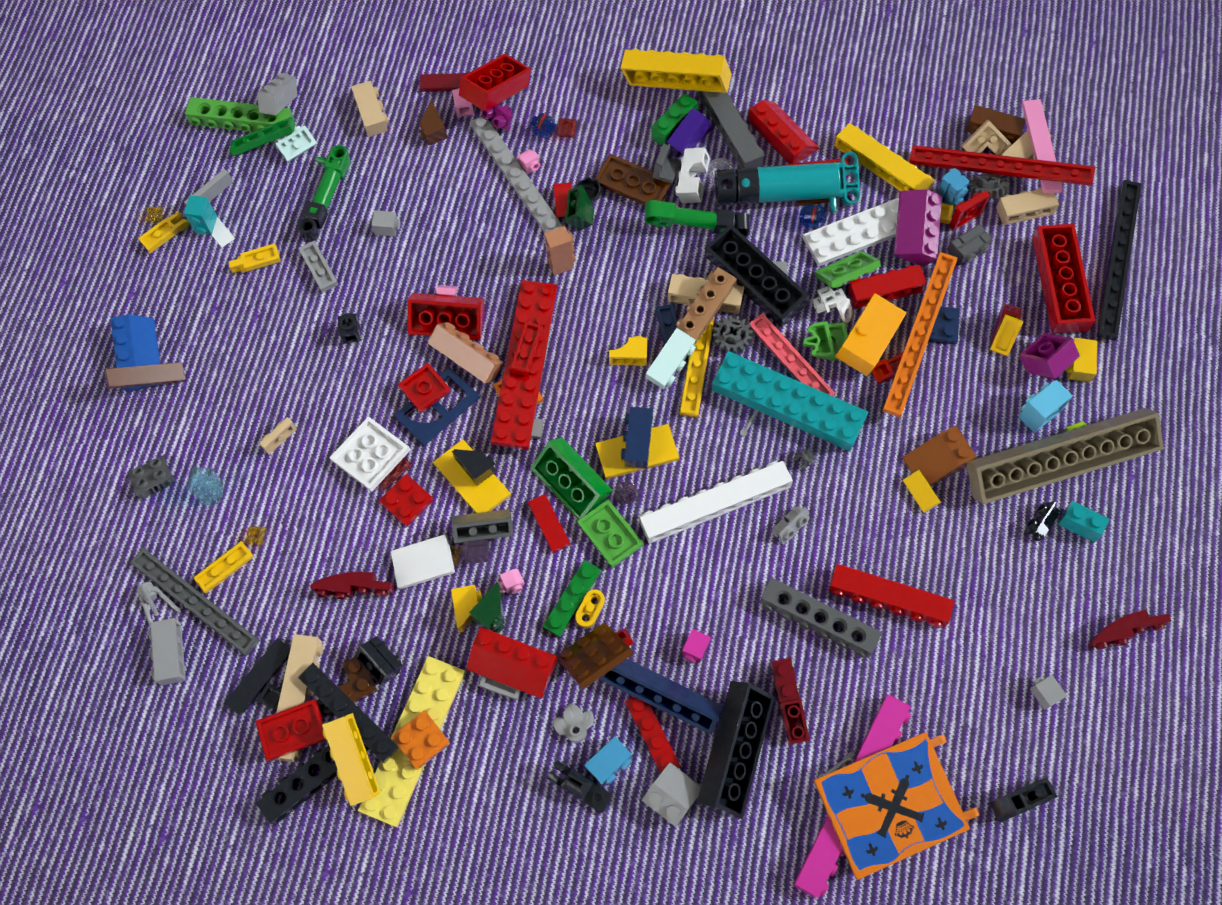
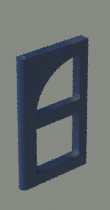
M450 367L440 377L444 382L450 378L467 395L448 412L439 402H436L431 407L442 418L431 423H419L405 416L415 408L411 401L394 415L423 446L428 444L480 398V395Z

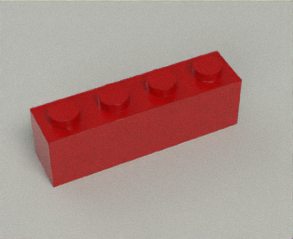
M909 265L904 269H893L884 274H873L868 278L853 280L850 282L847 291L854 309L866 307L875 293L887 301L922 293L926 288L927 281L920 265Z

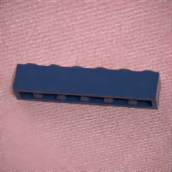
M625 659L599 678V680L709 734H712L723 710V705L629 659Z

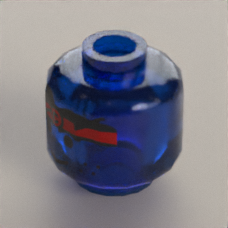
M542 112L538 116L534 115L530 123L533 126L532 132L545 139L549 136L552 137L557 126L555 118Z
M806 205L804 209L800 210L799 221L803 227L818 229L822 226V223H826L827 212H824L822 206Z

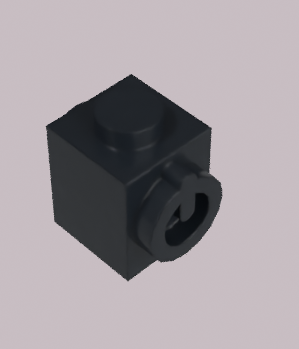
M346 313L342 316H337L339 334L343 344L362 341L360 322L356 313Z

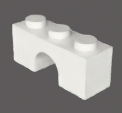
M705 147L687 148L684 151V156L681 157L682 166L681 171L678 172L679 182L675 188L676 196L679 197L681 203L702 202L704 186L700 177L695 176L699 173H707L710 157Z

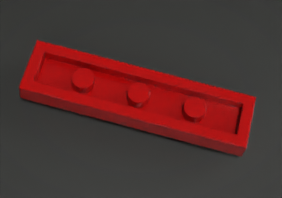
M636 697L626 700L625 704L660 774L670 762L678 769L681 768L650 704Z

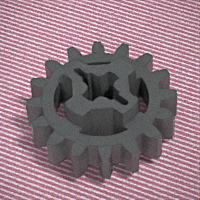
M987 173L983 176L980 174L979 177L974 176L973 180H970L969 192L970 195H974L986 190L990 194L988 200L992 198L998 199V196L1004 197V194L1008 193L1009 181H1007V178H1003V175L996 176V174Z
M730 315L729 320L723 317L722 323L717 321L716 327L713 328V340H716L715 346L720 345L719 351L725 349L726 354L728 351H733L736 354L738 350L743 353L744 348H749V343H752L753 339L751 337L753 336V330H750V324L745 325L746 319L740 321L739 316L733 319Z

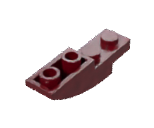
M374 572L340 573L320 579L310 586L316 596L327 597V595H332L340 600L353 598L355 591L362 595H367L369 592L375 593L379 597H387V595L393 596L395 590L391 582L377 581Z
M1147 609L1128 614L1101 630L1087 644L1088 648L1096 647L1097 650L1108 648L1110 644L1116 643V646L1129 644L1128 641L1135 637L1134 635L1145 633L1147 629H1153V631L1165 629V626L1171 622L1170 615L1164 614L1149 617Z
M785 658L770 661L774 679L773 685L788 743L791 745L810 741L792 659Z

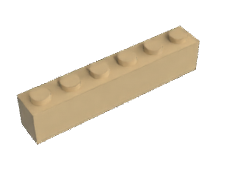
M294 634L276 713L310 701V696H313L314 693L298 677L312 663L319 668L318 659L323 653L324 645L318 637ZM302 749L274 760L296 763L297 757L301 756Z

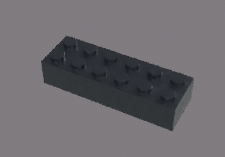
M732 224L705 247V257L716 267L737 278L736 284L743 286L744 293L780 327L783 328L808 304L809 294Z
M730 681L696 804L722 816L743 820L773 707L774 696L749 682Z

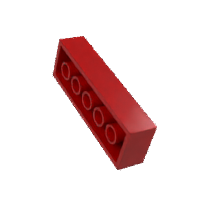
M1075 225L1038 226L1032 236L1051 334L1087 332L1095 323V316Z

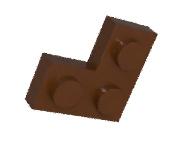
M356 657L342 663L350 681L338 688L354 703L378 691L371 674Z

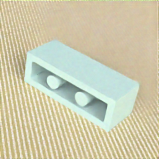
M676 328L646 372L645 378L663 390L666 386L670 387L676 378L674 377L676 371H681L686 364L684 360L687 355L691 356L695 351L696 347L694 345L696 340Z

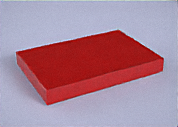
M316 699L255 721L267 762L326 740L323 736L322 725L324 723Z

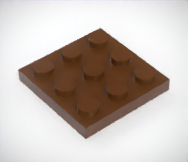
M604 622L595 627L586 636L579 638L576 643L562 650L557 655V661L583 690L633 655V652Z

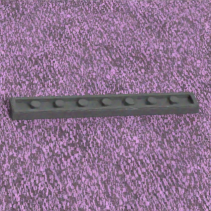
M142 548L130 561L133 566L245 656L259 643L260 640L145 548Z

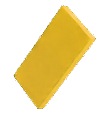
M669 424L652 428L648 468L678 461L679 455ZM623 436L595 443L606 480L644 470L643 468L624 467V460H621L622 448H626V442H623Z
M464 439L433 462L475 513L492 511L511 496V493L494 474L477 486L454 459L452 451L454 449L473 451Z

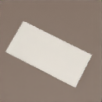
M217 217L212 236L221 247H224L235 238Z

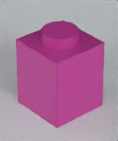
M692 629L682 650V655L685 656L684 659L694 664L696 662L701 663L711 637Z

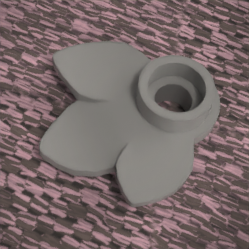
M569 704L564 710L563 717L553 719V726L558 734L566 735L570 741L579 743L585 739L587 730L593 725L594 716L592 711L582 713L577 705ZM576 729H579V730H580V731H579L578 733H576V734L573 733V731L576 730Z

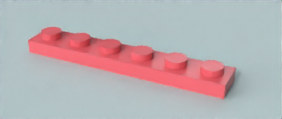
M763 313L749 323L751 325L750 329L753 330L756 336L797 381L835 396V392Z

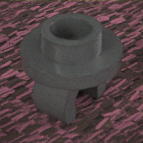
M802 448L800 450L802 454H798L794 458L795 461L803 458L804 463L800 468L805 469L809 466V463L815 464L814 459L816 457L810 449L805 450Z

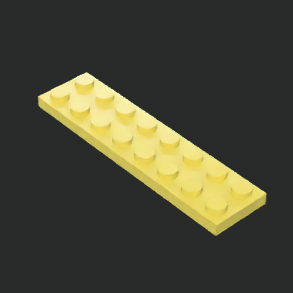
M428 656L392 735L424 710L441 730L465 676V670ZM399 747L397 752L385 764L380 761L374 774L381 793L372 799L362 802L358 811L398 828L425 765L416 770Z

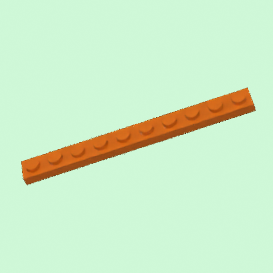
M942 252L939 253L882 412L900 418L902 416L958 257Z

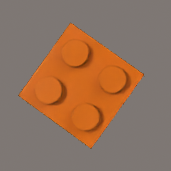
M425 710L391 736L416 770L420 769L450 744L449 740Z

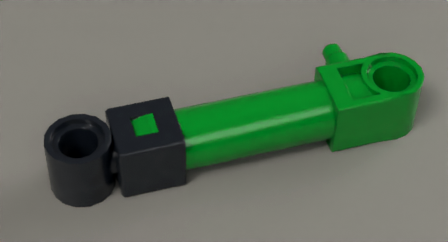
M343 145L332 147L328 158L316 157L315 159L316 162L324 164L325 172L312 202L308 201L302 215L303 219L298 223V229L302 238L307 242L318 239L320 234L318 228H323L328 216L327 209L340 179H344L350 166L351 160L347 148Z
M650 200L645 203L644 221L649 225H655L657 228L661 226L671 227L672 224L712 229L713 233L720 234L732 224L745 237L750 234V215L744 212L735 214L734 211L717 209L715 213L675 207V203Z

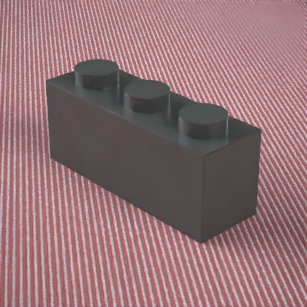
M510 509L451 516L454 543L513 536Z

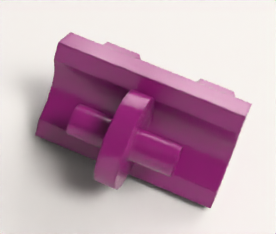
M497 104L487 111L482 110V117L484 119L491 118L494 127L497 129L502 127L506 131L511 128L510 121L513 115L511 114L512 109L508 105L502 107Z

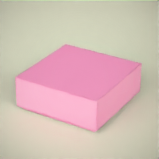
M439 285L436 287L437 295L454 296L458 293V286Z

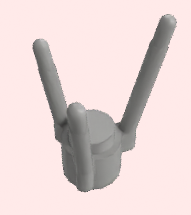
M145 582L137 588V592L140 595L139 600L142 603L148 624L151 625L152 619L147 603H149L155 616L159 615L153 603L157 598V594L176 612L180 611L158 586L154 587L151 582Z

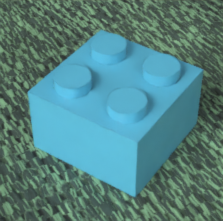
M1057 380L1051 384L1047 382L1041 387L1037 395L1035 393L1026 400L1027 403L1021 407L1022 412L1019 418L1034 433L1058 415L1073 397Z

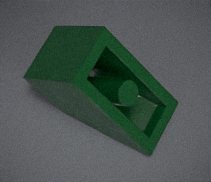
M579 185L568 190L565 222L579 230L593 225L594 208L584 187Z

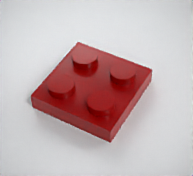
M985 190L980 194L975 193L966 202H960L955 207L956 210L951 217L952 220L949 227L954 231L980 216L990 194Z
M426 363L398 383L399 388L420 413L451 392L448 385L429 363Z
M405 474L379 502L408 527L434 501V498L411 477Z

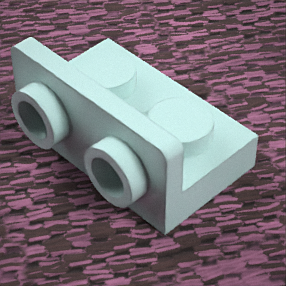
M305 125L303 127H295L291 135L280 137L276 140L277 143H275V147L277 150L279 149L287 162L317 145V142Z

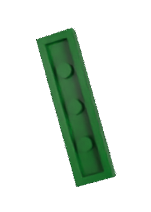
M289 117L232 140L229 151L233 156L244 154L250 149L259 148L265 143L274 142L283 136H289L294 132L295 121L292 117Z
M585 560L583 561L543 624V629L559 638L562 636L579 609L585 595L590 591L601 574V569Z

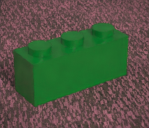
M684 93L651 126V139L661 146L663 144L668 145L667 141L692 108L698 109V102Z

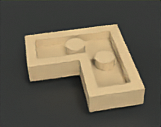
M986 120L961 146L965 151L981 153L988 147L995 155H1002L1012 144L989 120Z

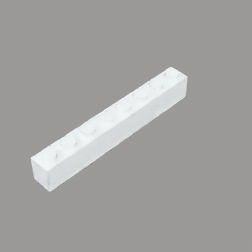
M777 461L769 463L766 468L754 469L743 477L741 475L736 476L728 483H718L713 489L708 491L704 489L697 492L695 496L679 499L675 504H665L660 507V510L655 512H645L640 517V525L648 543L651 544L791 488L793 480L784 462L777 463Z

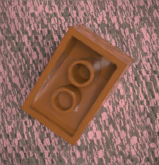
M956 425L939 433L902 457L911 473L913 474L920 470L930 486L966 469V462L977 458Z

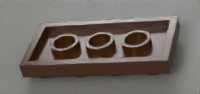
M609 154L595 180L599 181L602 188L644 206L650 200L663 201L673 184L652 178L653 171L612 154Z

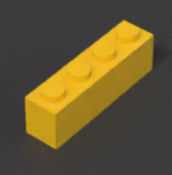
M353 713L323 724V736L329 743L330 756L336 763L337 776L343 783L344 796L349 801L350 806L379 795L381 792Z

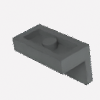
M663 144L655 163L652 178L673 183L681 161L668 158L670 146Z

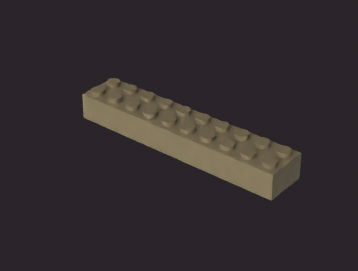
M1143 408L968 461L966 463L973 498L982 504H986L1163 450L1159 413Z

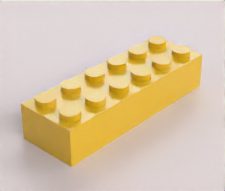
M625 49L621 64V70L630 86L727 93L732 75L725 56L719 54L713 56L703 53L689 54L687 52L672 53L670 51L656 52L654 50Z

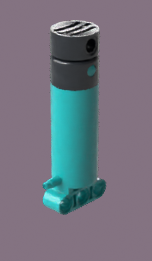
M846 152L839 162L739 168L735 169V171L734 169L715 170L716 204L720 206L735 205L736 203L751 204L829 198L831 212L836 213L837 198H841L842 203L848 207L853 206L860 199L858 157L854 152ZM850 158L852 165H847L844 159ZM846 176H851L854 180L853 183H848ZM722 185H726L729 189H724ZM848 193H851V194L854 195V197H855V200H854V201L848 200V198H847V194H848Z

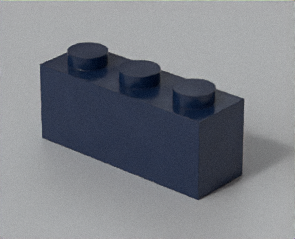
M630 406V413H626L625 424L628 425V431H624L623 442H626V448H622L621 460H624V467L648 469L653 408Z

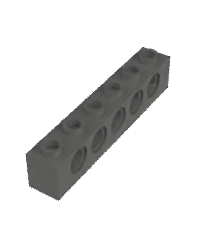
M772 577L760 600V604L767 611L773 612L774 610L780 613V616L785 620H794L803 629H812L821 638H829L835 641L839 647L849 648L862 658H870L882 634L881 631ZM785 598L788 604L782 605L777 599ZM796 607H803L806 613H798ZM821 616L824 619V623L816 622L814 617ZM833 625L841 626L843 632L838 633L834 631ZM852 634H857V635H859L860 638H861V641H860V642L854 641V640L852 639L851 635H852Z

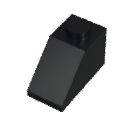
M459 449L452 451L454 459L477 486L496 473L494 469L495 462L489 455L486 457L481 451Z

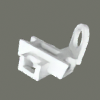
M826 286L817 290L819 297L813 299L817 314L824 311L828 313L831 308L836 307L843 322L849 323L853 315L850 299H847L842 289L833 291L830 286ZM848 309V312H849V313H848V317L846 318V317H845V312H846V310Z

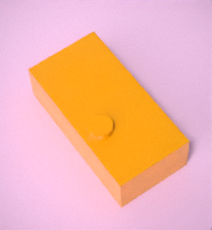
M875 293L835 357L863 375L868 376L876 366L907 312Z

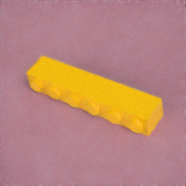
M848 123L836 136L834 147L843 153L854 152L858 157L859 164L900 192L932 190L935 180L930 175L925 174L915 165L910 164L900 155L889 150L887 146L877 142L872 136L862 132L857 126Z

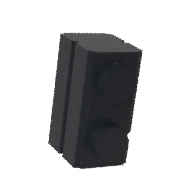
M377 636L360 645L355 654L358 661L380 686L395 678L403 666L400 658L393 655L386 642L381 641Z

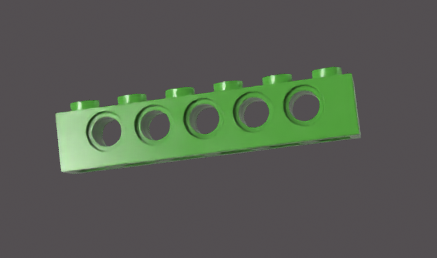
M190 97L185 112L189 123L194 126L201 125L211 128L242 130L244 132H255L289 117L294 119L289 108H283L278 114L271 115L259 113V105L195 97Z

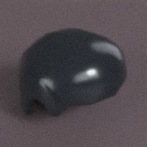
M590 177L580 180L575 187L582 185L591 203H596L602 192L599 181Z

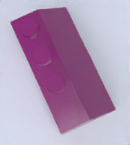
M928 189L899 192L894 256L922 267L937 259L942 195Z

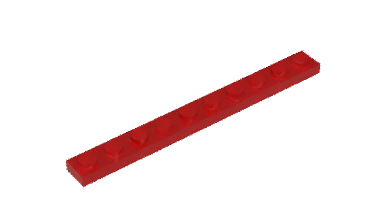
M913 145L909 163L914 165L947 169L956 168L957 170L1087 186H1092L1096 166Z

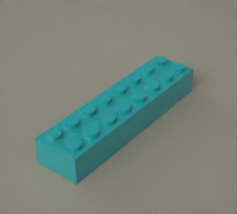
M730 351L727 352L712 383V391L750 408L757 409L759 412L850 452L868 415L866 410Z

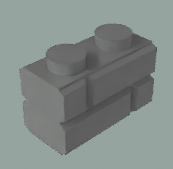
M977 225L950 241L947 251L951 256L958 257L956 262L959 265L964 262L970 263L976 258V255L979 253L983 255L990 249L992 237L985 232L981 225Z

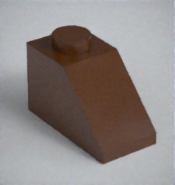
M433 102L429 103L420 121L421 130H419L422 140L426 139L428 145H432L448 137L446 128Z

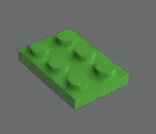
M859 251L814 272L817 279L832 288H837L847 281L858 279L859 276L865 273L874 272L875 269L881 267L879 259L864 251Z
M609 499L577 521L578 526L612 569L644 546V543Z

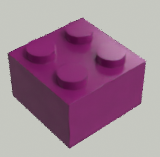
M1043 333L1019 355L1027 373L1051 379L1059 377L1065 369L1080 357L1073 338Z

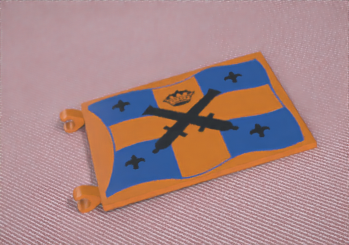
M924 732L813 780L856 880L969 830L970 827L967 820L980 815L977 807L962 811L938 759L934 747L947 742L944 735L929 739L927 732Z

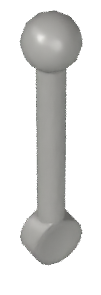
M755 410L746 427L740 431L741 436L747 435V430L759 410Z
M848 753L845 759L827 772L819 774L818 778L836 771L848 761L855 760L854 753Z

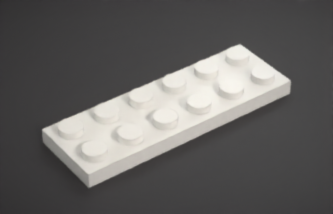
M899 198L803 234V240L818 267L896 237Z

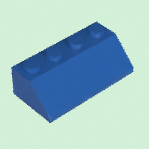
M132 314L110 318L117 368L161 364L155 320L153 318ZM156 385L124 387L123 389L126 392H131Z

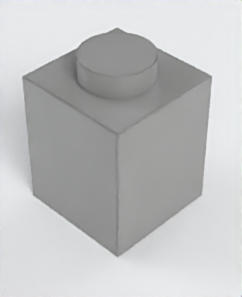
M374 210L371 225L374 234L396 237V232L400 229V219L397 218L396 212Z
M1044 675L1033 681L1035 686L1030 689L1044 710L1067 697L1053 675L1047 678Z

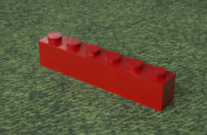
M836 564L828 589L834 596L849 597L856 603L862 604L865 602L879 610L884 608L890 610L894 615H906L916 622H928L935 628H945L949 624L955 600L840 564Z

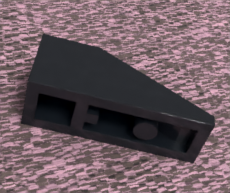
M1046 777L990 802V805L999 823L1057 798V795Z

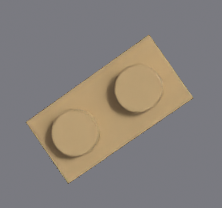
M287 417L284 421H280L270 434H266L259 444L270 455L297 428Z

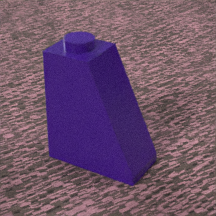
M692 108L667 143L671 146L670 150L676 155L680 153L684 156L685 149L694 148L714 127L704 115Z

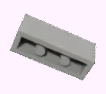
M280 73L257 92L259 113L276 115L297 97L296 76Z
M176 618L151 622V629H149L148 634L150 641H152L150 657L154 664V668L151 670L153 680L161 686L186 681L181 622Z

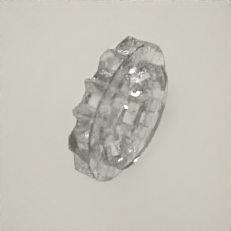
M725 158L714 159L708 165V177L713 182L715 181V170L725 168L734 169L735 171L734 164Z

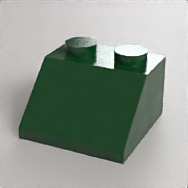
M496 582L469 614L479 628L481 626L500 633L505 623L504 599L501 587Z

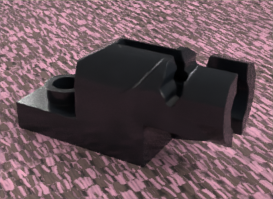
M557 760L554 764L555 769L565 775L564 779H560L559 776L552 772H549L547 779L565 790L569 795L602 814L613 794Z

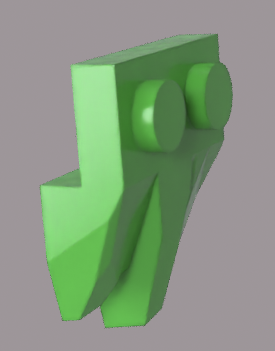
M825 321L813 323L808 327L807 331L812 336L804 338L803 347L813 348V357L830 361L839 360L835 356L848 336L845 322L828 324Z

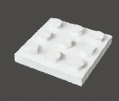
M367 417L330 456V459L372 492L411 449L377 422Z

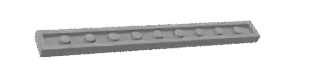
M482 116L470 121V126L543 232L546 233L563 227L490 121Z

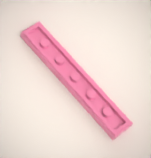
M1041 99L1023 101L1022 108L1035 159L1056 162ZM1040 180L1043 194L1059 193L1063 190L1062 182Z

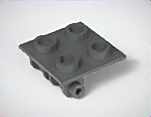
M164 455L128 472L134 493L139 499H145L152 495L153 492L157 493L155 486L161 491V485L163 488L173 485L175 481L174 476L170 474Z

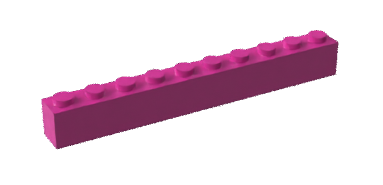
M888 694L884 698L854 762L892 747L893 742L897 743L902 735L900 731L902 724L906 725L911 716V713L908 712L911 706ZM828 815L793 884L794 887L815 899L819 898L820 895L824 897L829 887V884L826 882L829 876H834L839 866L836 864L839 856L843 857L845 854Z

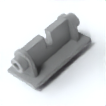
M794 507L785 516L789 521L788 523L782 519L773 527L772 534L776 538L779 536L783 545L792 539L801 527L807 524L810 517L806 507Z

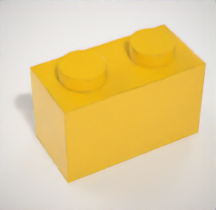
M1074 338L1073 340L1080 357L1065 369L1068 372V379L1091 382L1097 374V341Z

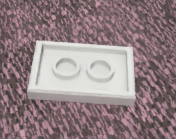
M446 534L391 551L398 589L455 573L449 539Z

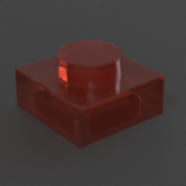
M559 118L557 135L559 137L575 138L577 119Z

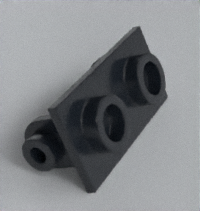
M1056 502L1041 504L1037 508L1034 518L1028 522L1024 534H1033V539L1036 541L1043 540L1050 529L1045 523L1052 526L1059 516V509L1055 507Z

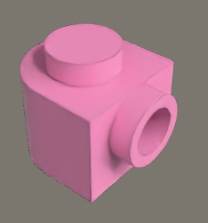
M528 149L517 156L518 163L527 175L539 169V157L534 150Z
M512 569L500 574L501 581L498 582L502 593L506 592L507 594L510 592L512 594L520 592L525 584L518 569Z

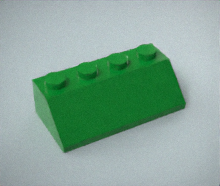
M563 437L549 441L531 466V470L578 520L605 502L613 491Z

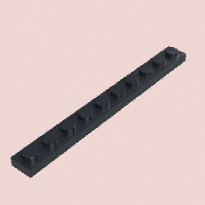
M1123 180L1121 183L1097 337L1116 341L1119 333L1142 183Z

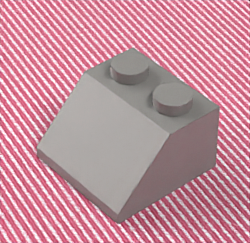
M670 762L652 784L642 801L676 827L697 800L701 785Z

